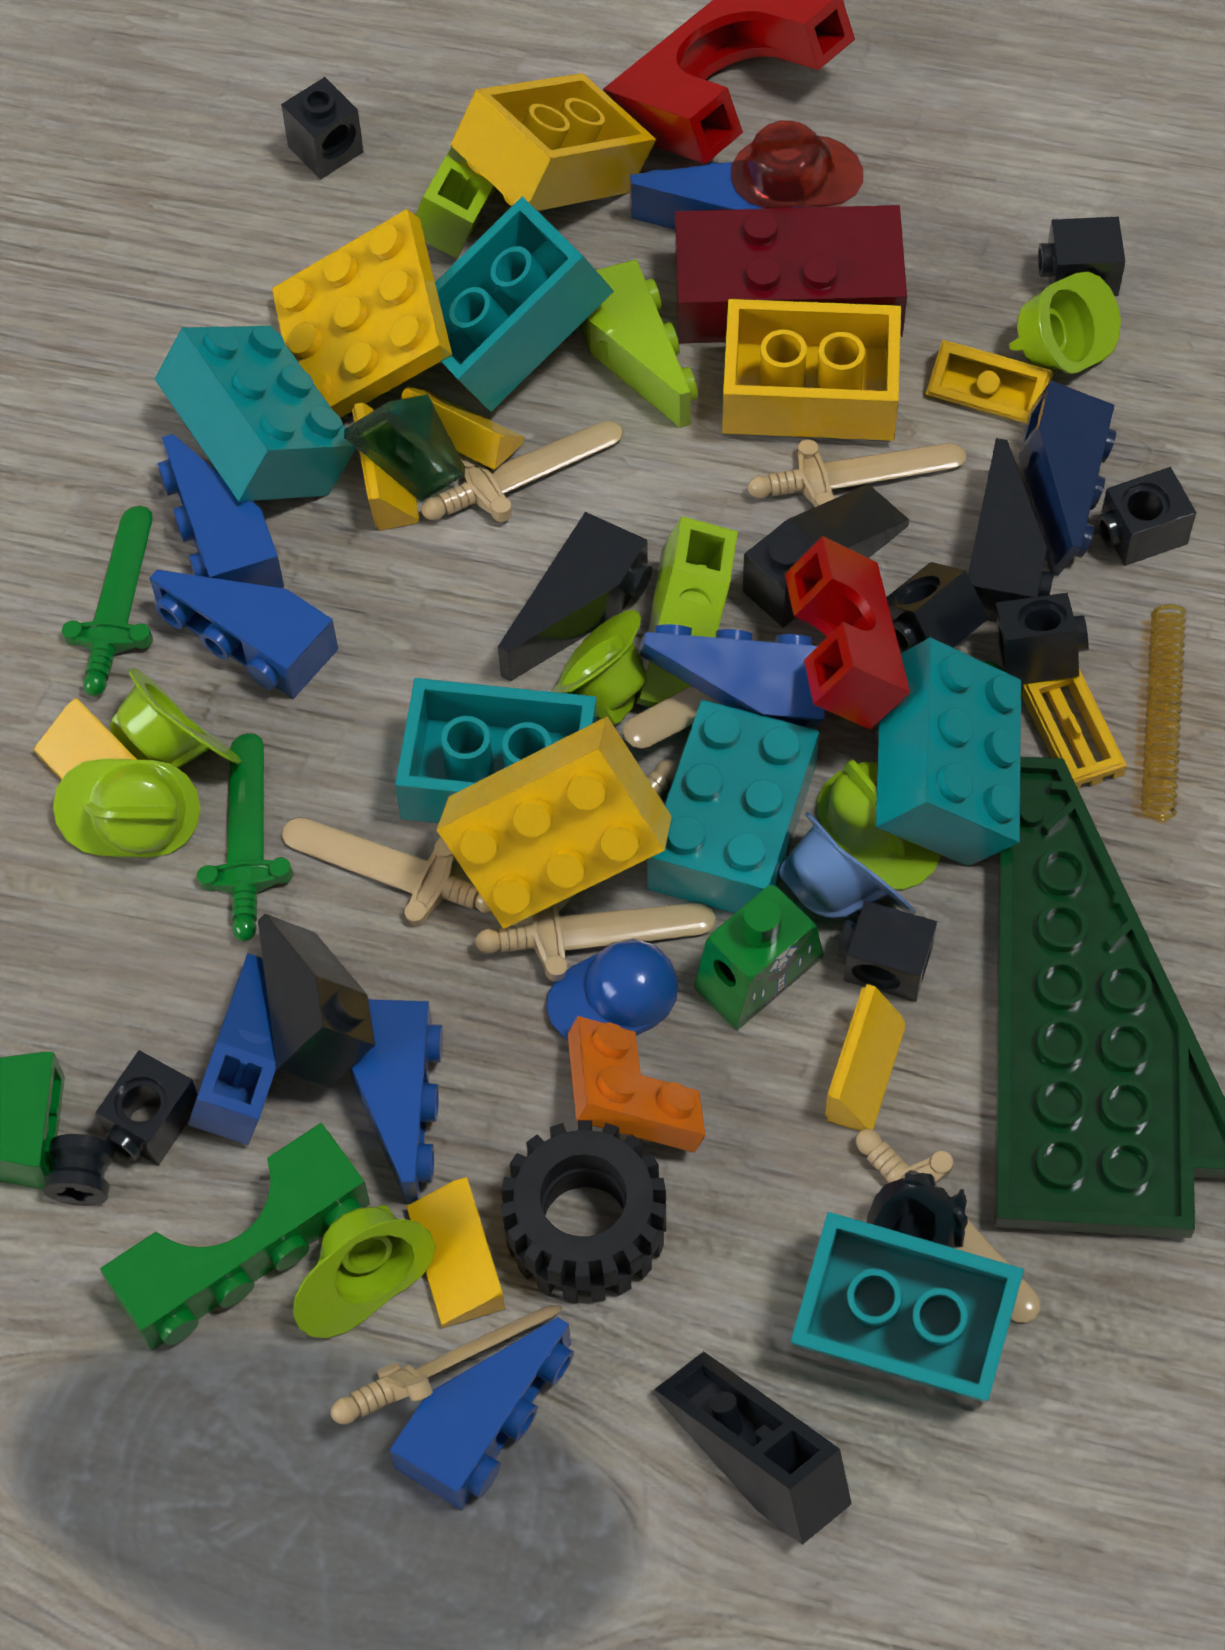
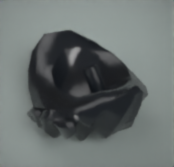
M909 1170L905 1173L904 1178L885 1184L876 1194L866 1223L948 1247L959 1248L963 1247L965 1228L968 1224V1217L965 1215L967 1199L964 1189H960L956 1195L950 1197L944 1188L937 1187L932 1174Z

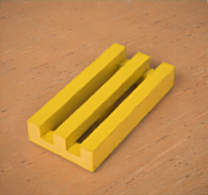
M1080 669L1079 677L1023 684L1021 696L1050 757L1064 759L1078 790H1080L1081 784L1089 782L1090 786L1102 783L1103 777L1111 775L1115 779L1125 775L1127 764ZM1068 686L1104 759L1103 761L1096 763L1060 687ZM1042 693H1046L1081 768L1077 769Z

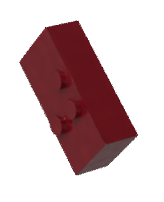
M900 205L675 211L678 343L726 342L728 299L901 306L900 337H903L907 287Z

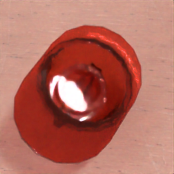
M780 120L768 124L755 135L753 141L739 151L732 163L731 181L737 193L747 202L765 209L827 207L843 204L856 196L863 184L864 169L858 156L845 144L830 137L818 136L805 124L790 120Z

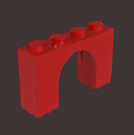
M712 0L604 87L603 92L656 138L653 146L696 162L707 164L743 134L728 87L706 80L709 76L732 63L754 57H777L820 70L855 40L843 0Z

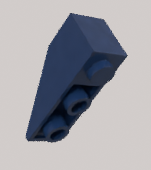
M1050 381L1030 408L1018 457L1034 514L1047 547L1046 556L1050 570L1054 574L1060 575L1074 556L1078 558L1084 556L1093 536L1094 526L1087 523L1089 512L1096 507L1105 485V477L1098 474L1101 463H1104L1108 458L1116 438V430L1109 428L1115 405Z

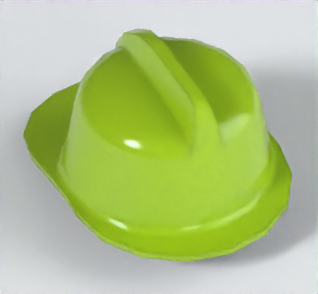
M1090 272L1075 273L1050 284L1043 292L1029 299L1020 308L1017 318L1019 337L1009 343L1010 350L1024 351L1025 356L1032 365L1049 370H1062L1067 374L1078 373L1104 360L1115 350L1120 338L1121 328L1119 306L1111 288L1100 276Z
M626 610L598 626L574 650L566 663L558 684L551 692L596 696L597 718L600 717L602 719L608 716L613 726L619 724L633 708L635 694L642 688L647 679L646 671L633 643L640 626L641 615L636 610Z
M136 668L129 669V675L135 686L112 718L109 727L111 733L137 760H155L170 763L176 768H180L211 749L236 764H241L242 760L230 748L191 720L152 679Z
M97 759L82 762L65 774L56 787L53 802L56 825L69 843L82 852L115 857H155L171 854L190 839L197 828L201 811L197 789L187 774L170 763L155 760Z
M852 759L844 765L843 770L838 771L824 783L817 798V817L822 827L840 848L866 866L894 890L904 891L922 884L935 872L941 855L876 827L878 762H861L857 764Z
M386 1205L357 1208L343 1214L325 1232L318 1263L303 1279L294 1297L293 1316L298 1328L310 1337L330 1338L344 1334L364 1322L391 1298L407 1289L423 1276L432 1263L435 1244L430 1231L419 1222L398 1219Z

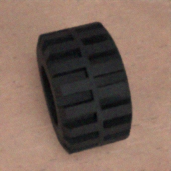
M577 1120L578 1130L566 1132L564 1123L550 1127V1139L543 1141L536 1134L526 1142L527 1157L518 1153L515 1154L509 1164L511 1178L504 1177L501 1188L503 1204H501L509 1253L511 1257L516 1256L518 1270L526 1279L535 1275L538 1289L549 1295L555 1286L562 1288L563 1300L577 1302L579 1292H591V1301L597 1302L606 1300L605 1289L614 1286L618 1294L621 1295L632 1289L631 1277L634 1274L643 1280L652 1270V1256L659 1257L664 1246V1232H666V1187L664 1177L659 1178V1164L652 1153L643 1156V1143L631 1134L625 1141L620 1140L619 1127L605 1123L603 1131L598 1132L592 1130V1120ZM591 1187L612 1195L624 1210L619 1219L607 1230L591 1236H575L559 1230L547 1219L546 1213L549 1207L560 1195L569 1190Z

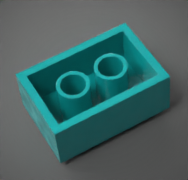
M522 196L435 282L452 355L441 362L492 412L614 290L586 258Z
M273 326L182 327L154 378L239 502L327 496L358 447L342 424L341 418L329 406L314 385L310 375L304 371L286 346L283 337Z
M930 637L901 653L910 693L895 709L891 710L879 721L876 827L966 866H971L1020 843L1021 680Z
M414 678L395 782L400 818L403 820L439 823L449 796L597 722L596 696Z
M701 700L665 803L667 810L672 816L665 851L647 859L648 890L694 903L706 904L709 907L735 914L767 886L772 884L778 886L780 880L779 869L787 858L816 768L819 731Z
M827 1212L790 1343L797 1348L987 1404L1024 1269Z

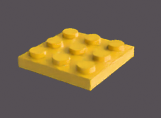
M405 209L272 288L281 335L286 346L304 371L310 375L316 388L340 418L352 412V409L355 408L354 404L362 402L366 404L452 355L420 218L408 209Z

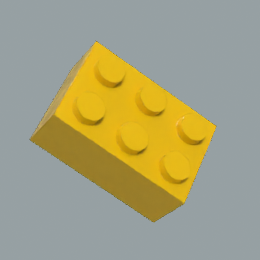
M579 73L476 89L450 146L467 160V165L473 172L485 177L504 195L505 201L511 207L523 196L537 211L629 193L630 175L639 174L656 138L585 74Z
M728 299L722 434L894 441L899 403L901 306Z
M606 716L449 796L438 824L437 832L502 928L505 929L665 851L672 816L612 722Z

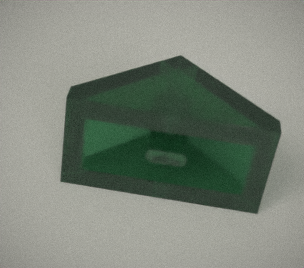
M428 394L389 401L344 429V438L420 501L425 500L465 476V466Z

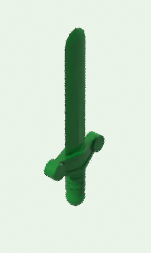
M141 505L131 507L124 512L120 519L94 621L79 623L78 621L71 620L66 622L61 630L69 645H79L91 650L83 687L85 692L93 697L99 696L105 691L107 687L106 681L109 679L115 654L135 647L145 649L153 642L152 633L146 624H128L153 520L152 512L148 507Z
M252 733L239 735L232 742L230 748L242 762L241 764H236L230 761L227 863L218 866L205 865L197 872V879L204 890H219L232 894V921L234 922L232 931L234 936L242 942L251 940L256 934L257 893L276 883H287L294 875L291 864L286 858L279 857L274 860H264V744L262 738Z

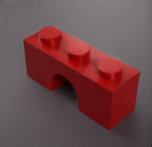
M822 536L785 573L794 617L813 625L827 637L804 659L813 704L871 730L910 693L878 562Z

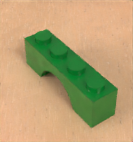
M322 1122L267 1158L270 1172V1189L267 1202L256 1221L239 1236L214 1246L194 1247L174 1242L155 1231L99 1268L110 1291L151 1351L163 1343L165 1345H173L185 1339L197 1328L198 1320L219 1305L222 1308L235 1305L253 1290L255 1281L275 1268L278 1271H282L298 1263L308 1253L309 1245L324 1236L329 1226L343 1214L370 1205L365 1181Z

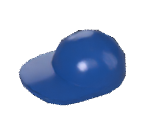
M634 938L613 942L601 952L569 968L564 979L556 981L549 990L546 1007L551 1024L567 1041L568 1032L577 1016L602 1023H613L624 1029L635 1031L637 1036L654 1028L669 1015L677 1001L678 978L671 959L655 944Z

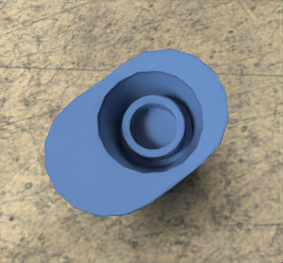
M808 811L805 813L813 826L781 864L779 869L780 877L805 907L816 915L831 919L848 918L862 910L864 901L875 903L885 898L904 912L916 913L913 907L885 881L840 848Z

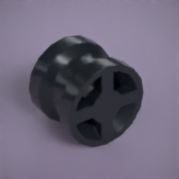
M64 1134L53 1137L50 1141L48 1154L54 1163L52 1171L44 1178V1194L55 1201L71 1205L90 1206L104 1203L108 1199L110 1187L104 1178L105 1169L113 1163L114 1146L106 1140L84 1134Z

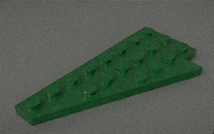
M1020 756V843L999 852L994 1227L1192 1238L1195 1231L1194 1177L1225 1179V1097L1064 759Z

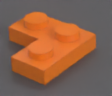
M577 1016L568 1032L576 1122H578L577 1120H592V1126L604 1129L605 1123L619 1127V1133L629 1136L632 1134L640 1139L695 1153L706 1136L699 1090L685 1087L676 1082H666L641 1075L635 1031L624 1029L613 1023H602Z

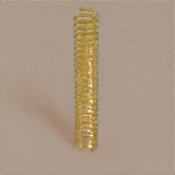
M1164 604L1151 612L1152 620L1150 625L1152 628L1150 629L1151 636L1149 640L1151 644L1149 645L1150 660L1148 662L1149 677L1147 679L1148 694L1146 697L1148 702L1146 703L1147 710L1145 714L1147 718L1144 731L1146 735L1144 737L1145 744L1143 749L1145 752L1143 754L1144 769L1142 772L1143 786L1141 789L1143 795L1141 796L1142 804L1140 809L1148 817L1157 820H1168L1177 815V811L1174 808L1178 804L1175 801L1178 797V794L1175 792L1178 789V785L1175 782L1179 779L1176 775L1179 772V768L1176 765L1179 764L1177 756H1179L1180 752L1177 748L1180 747L1178 739H1180L1181 735L1178 731L1181 730V726L1178 723L1182 719L1179 716L1182 712L1179 706L1182 705L1180 698L1183 695L1181 692L1183 688L1181 681L1184 677L1181 673L1184 671L1182 667L1184 659L1182 657L1185 654L1183 650L1185 647L1183 642L1185 634L1183 632L1186 630L1184 626L1186 618L1184 616L1187 613L1185 608L1177 604ZM1164 609H1176V610L1181 611V613H1180V614H1179V613H1176V612H1164V613H1160L1159 611L1164 610ZM1156 684H1161V685H1175V684H1176L1177 687H1173V686H1160V687H1158V686H1156ZM1160 692L1165 694L1157 695L1155 693ZM1155 709H1161V710H1174V709H1175L1176 712H1171V711H1159V712H1157V711H1155ZM1155 717H1159V718H1165V719L1156 720V719H1154V718H1155ZM1166 718H1175V721ZM1156 725H1158V726H1163V727L1175 726V729H1172V728H1155L1154 726H1156ZM1154 734H1160V735H1172V734H1173V735H1175V736H1174V737H1169V736H1159V737H1156V736H1154ZM1155 742L1163 743V744L1174 743V746H1171V745H1155V744H1153V743H1155ZM1153 751H1161V752H1171V751H1173L1174 754H1168V753H1158V754H1156V753H1153ZM1154 759H1158V760H1173V763H1170V762H1154V761H1152V760H1154ZM1152 768H1161V769H1169V768H1172L1173 771H1167V770H1157V771H1155V770H1153ZM1153 776H1158V777H1172V780H1169V779H1154V778H1151V777H1153ZM1152 785H1160V786H1168V785H1171L1172 788H1166V787H1157V788H1155V787H1152ZM1153 793H1157V794H1171L1172 796H1171V797H1167V796H1153V795H1150V794H1153ZM1151 802H1159V803H1168V802H1169V803H1171V805H1169V806H1158V805L1151 804ZM1147 807L1155 811H1170L1171 814H1154L1149 812Z

